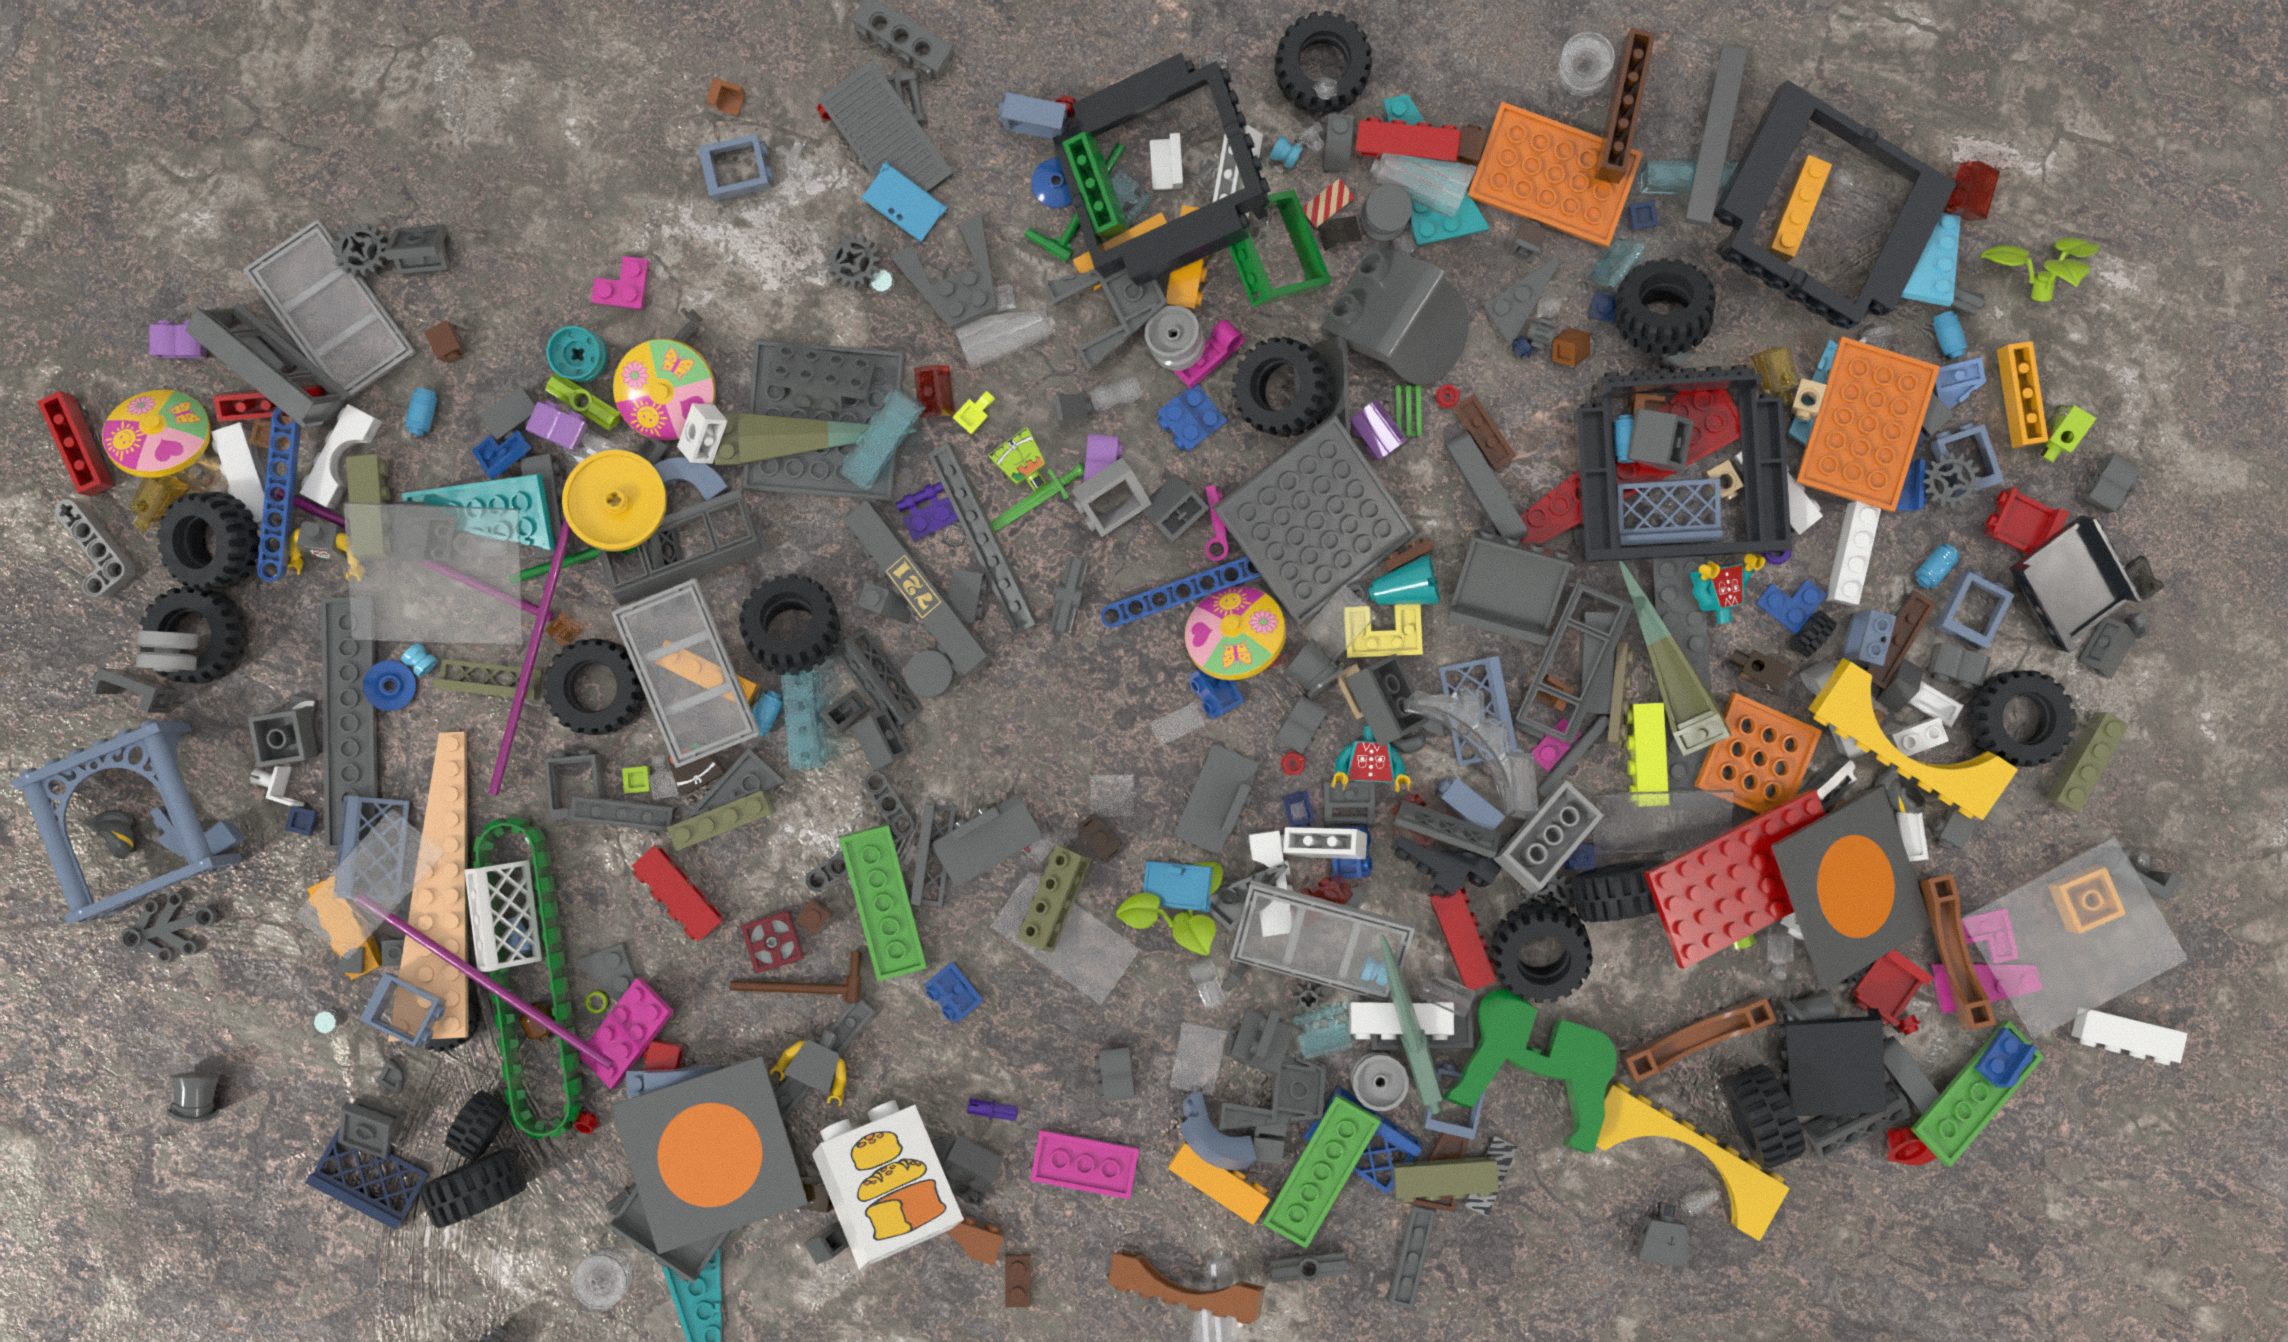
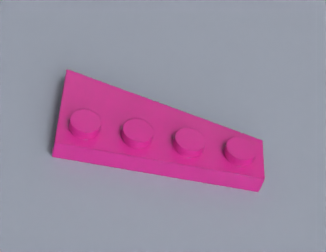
M1928 963L1941 1013L1945 1014L1956 1011L1943 964ZM1973 964L1978 979L1990 1002L2042 989L2036 964Z

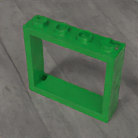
M1295 189L1269 194L1270 203L1266 207L1278 205L1308 280L1272 289L1247 228L1249 238L1228 248L1252 307L1316 292L1332 282Z

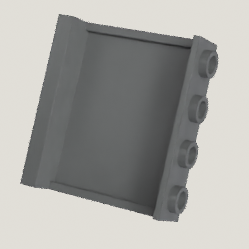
M1474 529L1448 608V620L1546 646L1549 638L1548 630L1570 567L1574 566L1573 555H1570L1564 549L1556 548L1551 550L1545 548L1543 544L1538 542L1525 543L1515 536L1506 535L1503 537L1495 535L1496 533L1489 529Z
M637 1186L608 1226L612 1229L614 1235L621 1239H627L633 1243L638 1251L648 1253L655 1258L659 1265L669 1267L676 1272L680 1279L686 1282L690 1281L693 1284L729 1233L727 1231L658 1254Z

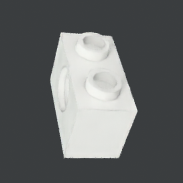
M692 403L677 447L690 463L712 464L728 420L715 405Z
M1940 717L1927 718L1884 734L1890 743L1905 756L1916 754L1949 741Z

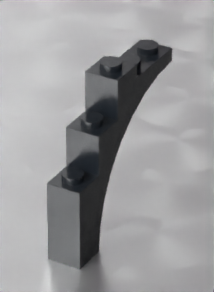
M1531 812V813L1528 815V817L1524 820V822L1521 824V826H1522V825L1525 823V821L1532 815L1533 812ZM1519 828L1514 833H1512L1507 839L1498 844L1496 855L1513 837V835L1519 830ZM1403 836L1396 838L1390 846L1395 851V856L1403 861L1409 860L1416 865L1417 871L1426 876L1430 874L1432 877L1427 885L1432 888L1431 891L1435 895L1443 899L1454 896L1466 876L1469 877L1468 881L1481 888L1483 886L1485 888L1491 885L1502 868L1494 858H1489L1475 852L1451 853L1436 851L1420 846Z

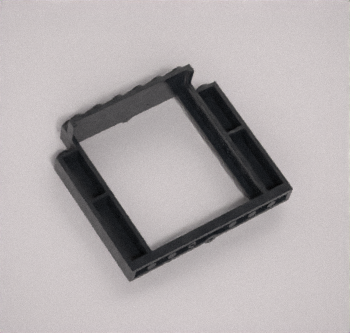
M1787 80L1776 89L1714 209L1713 216L1717 217L1720 223L1733 227L1730 235L1718 243L1714 252L1721 255L1724 261L1741 267L1744 273L1761 279L1766 286L1781 291L1789 300L1801 303L1809 312L1826 318L1829 324L1848 330L1860 324L1867 309L1871 314L1881 317L1894 311L1957 183L1880 137L1876 130L1862 126ZM1809 119L1914 183L1855 303L1812 279L1804 270L1792 267L1748 240Z
M1747 365L1731 366V370H1721V366H1711L1705 368L1706 371H1696V368H1682L1677 373H1670V369L1655 370V374H1645V371L1637 370L1623 376H1619V372L1604 373V377H1600L1597 380L1598 407L1593 403L1582 404L1580 408L1573 412L1582 563L1776 553L1792 550L1782 397L1774 398V394H1761L1757 398L1756 388L1762 384L1761 374H1755V368L1747 369ZM1737 388L1747 542L1620 548L1611 395L1675 393L1681 391Z

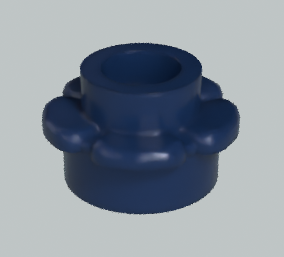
M1522 335L1517 340L1513 339L1515 345L1512 348L1521 358L1525 355L1530 358V354L1535 350Z

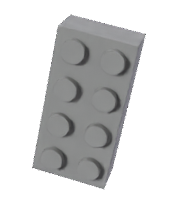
M1564 781L1550 792L1495 856L1494 860L1531 894L1540 891L1602 819L1604 814L1569 782Z

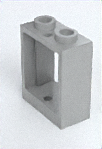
M1123 458L1118 459L1071 490L1076 497V500L1073 501L1075 507L1080 514L1085 512L1087 515L1084 518L1085 523L1091 532L1096 529L1101 537L1152 505L1132 469ZM1125 481L1133 495L1097 518L1089 503L1120 482Z

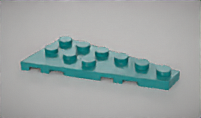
M1408 94L1383 100L1387 123H1391L1392 120H1403L1407 122L1406 125L1416 126L1417 122H1425ZM1396 159L1402 188L1408 193L1412 202L1410 224L1416 247L1490 230L1472 198L1467 196L1468 191L1452 165Z
M542 473L401 493L403 501L425 502L455 515V529L467 530L471 533L502 540L521 542V544L529 546H539L547 550L555 549Z
M721 1243L694 1284L680 1279L676 1272L669 1267H662L687 1342H722Z

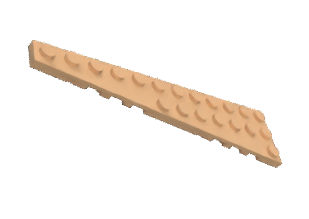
M446 732L439 733L408 924L468 963V893L465 878V869H468L467 733ZM406 935L399 977L447 1000L444 1005L446 1010L439 1021L436 1020L432 1028L434 1033L431 1039L468 1037V976ZM397 985L391 1025L416 1036L433 1002ZM389 1035L388 1041H401Z

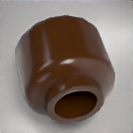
M540 1002L530 1004L556 1022L549 1005L541 1004ZM524 1013L519 1017V1023L528 1039L544 1041L553 1035L551 1031Z

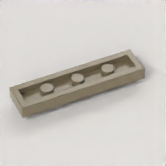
M1625 642L1617 643L1608 732L1609 744L1617 747H1622V740L1627 738V725H1624V717L1629 715L1630 701L1626 700L1627 690L1632 688V675H1629V667L1634 665L1635 652Z

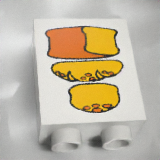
M896 1100L881 1104L867 1112L871 1123L854 1130L849 1119L832 1124L820 1131L824 1142L820 1143L812 1153L859 1270L949 1231L964 1220L915 1105L900 1111Z

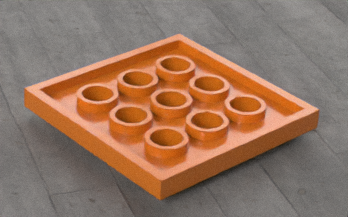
M1731 692L1723 712V717L1732 735L1710 745L1694 786L1755 813L1762 814L1797 795L1822 730L1738 693ZM1745 719H1749L1751 727L1747 732H1743L1741 724ZM1770 728L1772 738L1766 742L1763 739V732ZM1791 737L1794 741V746L1790 751H1787L1784 744ZM1739 742L1741 752L1739 755L1734 756L1732 746L1734 743ZM1760 751L1763 755V760L1761 764L1756 765L1753 758ZM1779 761H1782L1784 763V771L1778 775L1775 771V766ZM1729 765L1732 769V774L1730 778L1724 779L1722 771ZM1748 775H1751L1754 782L1747 789L1744 785V780ZM1772 784L1775 787V793L1771 798H1768L1766 796V788Z

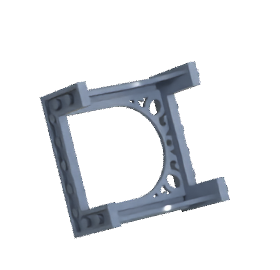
M156 719L141 723L140 729L132 731V729L123 730L116 733L117 738L108 741L106 738L92 743L93 747L84 751V748L71 751L68 753V758L63 760L55 758L43 763L45 767L38 770L36 768L20 772V777L11 780L15 790L24 791L71 912L64 915L67 925L106 918L126 910L125 904L194 876L220 872L243 862L240 853L213 856L178 763V741L182 735L192 732L188 722H178L177 719L168 722L167 719L156 722ZM139 746L143 750V757L138 764L134 765L130 760V755L133 749ZM123 753V760L117 762L115 755L120 756ZM94 762H97L98 767L96 769H94L92 766ZM148 763L152 767V771L146 770L145 766ZM125 768L143 775L158 789L189 865L94 903L67 833L66 811L72 794L86 778L104 769ZM63 783L66 786L65 793L61 795L52 791L54 787ZM51 799L60 801V806L57 809L55 807L56 802H52Z

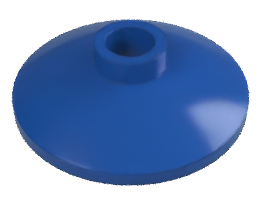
M1052 158L1042 162L1036 168L1032 177L1034 195L1043 205L1051 208H1063L1072 203L1071 194L1059 158ZM1059 177L1061 182L1058 185H1054L1052 179Z
M393 660L376 663L367 671L363 680V691L367 700L374 707L385 711L398 710L407 705L413 698L416 690V681L411 670L404 664ZM387 681L392 682L394 685L393 690H385L384 683Z

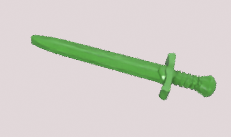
M1077 463L1072 471H1069L1066 475L1064 474L1060 479H1057L1053 471L1048 469L1047 474L1052 478V481L991 521L990 523L994 531H999L1059 492L1062 493L1065 500H1069V496L1063 487L1076 478L1084 476L1085 465Z

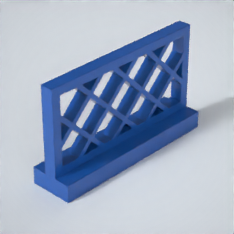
M1337 1085L1332 1092V1096L1323 1107V1116L1335 1095L1338 1094L1381 1118V1123L1373 1136L1379 1135L1384 1138L1386 1147L1371 1149L1369 1142L1367 1145L1368 1150H1364L1361 1156L1369 1155L1371 1167L1360 1168L1356 1165L1353 1172L1388 1194L1393 1187L1390 1151H1403L1407 1154L1403 1162H1411L1422 1150V1142L1379 1112L1365 1107L1357 1097ZM1313 1121L1303 1135L1304 1139L1310 1140L1320 1121ZM1387 1152L1389 1164L1374 1166L1372 1154ZM1390 1169L1392 1177L1385 1185L1377 1179L1376 1171Z

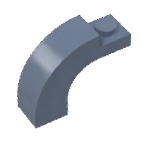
M671 458L653 465L660 475L665 488L675 482H690L697 487L706 501L726 494L731 490L726 480L717 471L704 463H690L687 458Z
M157 806L150 814L154 818L153 823L155 826L165 832L157 838L158 841L170 851L185 857L166 806ZM222 820L204 833L213 856L227 853L246 840L231 820Z
M696 1064L684 1068L665 1070H627V1096L636 1097L718 1070L719 1064Z
M1202 1091L1192 1092L1183 1101V1112L1187 1120L1180 1128L1190 1148L1202 1160L1225 1170L1247 1169L1257 1160L1251 1136H1226L1212 1125L1208 1117Z

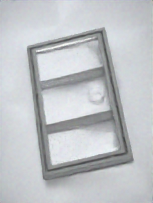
M317 219L243 270L307 359L348 391L350 396L347 400H349L414 356L416 351L362 276L359 274L355 278L351 275V272L345 273L342 270L343 266L336 264L335 261L339 257H335L332 254V251L338 249L332 244L335 239L322 221Z
M691 578L685 583L611 612L676 768L753 737L757 738L761 734L697 578Z
M1251 880L1233 949L1229 956L1230 960L1392 1003L1393 999L1385 970L1380 935L1382 933L1386 937L1402 973L1416 924Z

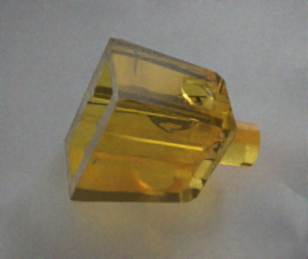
M1772 347L1751 355L1757 374H1761V385L1764 392L1776 394V397H1782L1783 405L1794 402L1790 389L1799 385V379L1791 348Z
M172 474L154 478L143 477L129 505L130 510L137 514L133 525L142 531H147L152 522H160L161 517L166 516L164 512L167 507L172 505L173 501L177 498L184 497L190 487Z

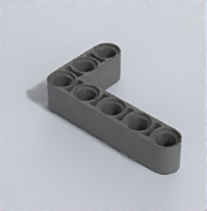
M881 771L868 773L864 779V787L885 819L886 823L884 824L889 823L895 845L914 832L916 821L888 776ZM875 775L880 776L883 781L882 787L878 790L873 789L870 784L871 778ZM887 797H892L896 801V807L893 811H889L884 807V800ZM900 818H905L909 821L910 828L907 832H902L898 829L897 822ZM842 851L807 873L805 883L811 891L819 892L848 875L847 867L843 873L836 872L833 867L836 859H841L845 862ZM815 873L823 875L824 883L822 886H816L813 883L812 877Z

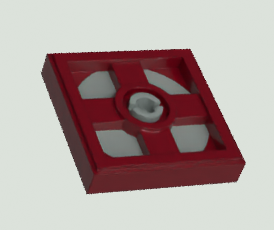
M790 910L740 926L755 974L805 958Z

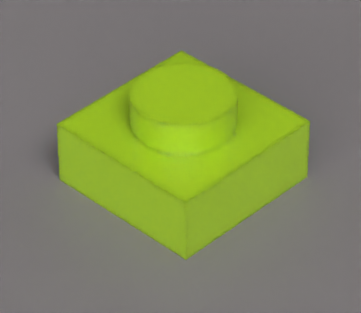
M649 766L622 768L624 794L652 791Z

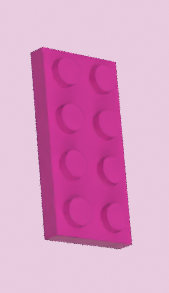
M636 978L588 1041V1044L614 1060L612 1067L608 1070L582 1052L578 1056L610 1089H616L625 1078L626 1071L631 1070L674 1013V1010L642 978Z
M1040 1129L1030 1181L1130 1199L1139 1147Z

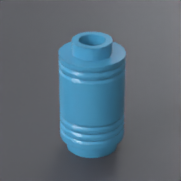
M1948 311L1933 317L1934 322L1932 325L1934 326L1943 356H1949L1951 360L1965 355L1964 350L1968 349L1969 346L1958 315H1954L1953 311Z
M416 388V391L412 392V399L410 400L404 427L409 428L408 433L417 436L430 433L438 401L436 392L423 388Z
M1633 415L1618 416V420L1613 421L1614 457L1617 458L1618 463L1635 462L1626 459L1634 422Z
M1949 544L1939 545L1915 572L1917 576L1916 581L1926 589L1929 587L1936 588L1959 562V552Z
M768 689L767 693L761 692L752 710L761 732L759 735L761 737H765L766 734L770 733L782 709L781 707L785 703L780 700L781 694Z

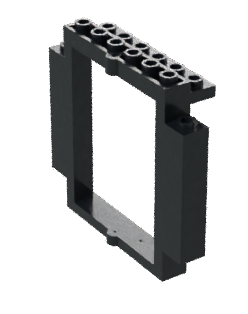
M1182 53L1174 55L1073 103L1079 125L1063 132L1062 135L1052 138L1094 268L1103 277L1126 267L1129 278L1137 287L1142 286L1249 238L1247 228L1250 227L1245 213L1252 211L1258 220L1268 216L1265 207L1270 203L1267 193L1271 190L1266 178H1261L1259 171L1263 169L1258 156H1254L1252 152L1255 144L1250 133L1246 134L1244 127L1247 126V122L1242 111L1238 112L1236 107L1240 102L1235 90H1231L1229 87V83L1232 82L1231 76L1227 68L1222 69L1217 61L1196 70L1191 59L1187 60ZM1208 85L1245 188L1105 251L1101 237L1096 235L1062 142L1084 131L1096 137Z

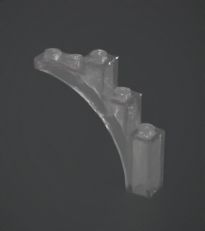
M1462 687L1452 696L1450 694L1429 695L1428 692L1417 691L1404 701L1405 712L1424 715L1444 724L1473 747L1484 761L1494 779L1501 799L1503 815L1506 818L1528 819L1539 812L1534 753H1525L1522 749L1511 750L1509 722H1502L1497 718L1485 719L1483 691L1474 690L1472 687Z

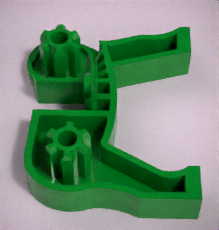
M1499 989L1488 993L1478 1007V1021L1482 1038L1479 1039L1476 1049L1463 1066L1458 1081L1451 1089L1445 1092L1443 1099L1465 1108L1474 1107L1503 1062L1535 1076L1553 1080H1564L1573 1117V1127L1571 1132L1564 1137L1562 1145L1585 1154L1594 1153L1605 1117L1604 1098L1606 1087L1615 1072L1617 1064V1054L1612 1041L1607 1035L1598 1030L1561 1019L1554 1022L1543 1056V1051L1533 1047L1526 1049L1538 1010L1526 1000L1521 999L1519 994L1514 995L1509 990Z

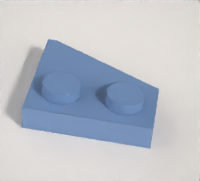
M1982 357L1940 366L1933 391L1949 410L1957 403L1963 402L1973 390H1977L1986 382Z

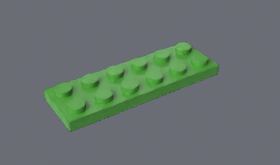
M889 823L839 836L877 981L927 969Z
M2009 1020L2001 1023L1911 1128L1916 1136L1945 1166L1951 1167L2044 1058L2036 1049L2033 1054V1060L2023 1068L2019 1074V1081L2010 1088H1996L1974 1069V1066L2000 1028H2007L2024 1044H2031Z
M1336 1094L1265 1215L1262 1224L1307 1249L1380 1125L1381 1118Z

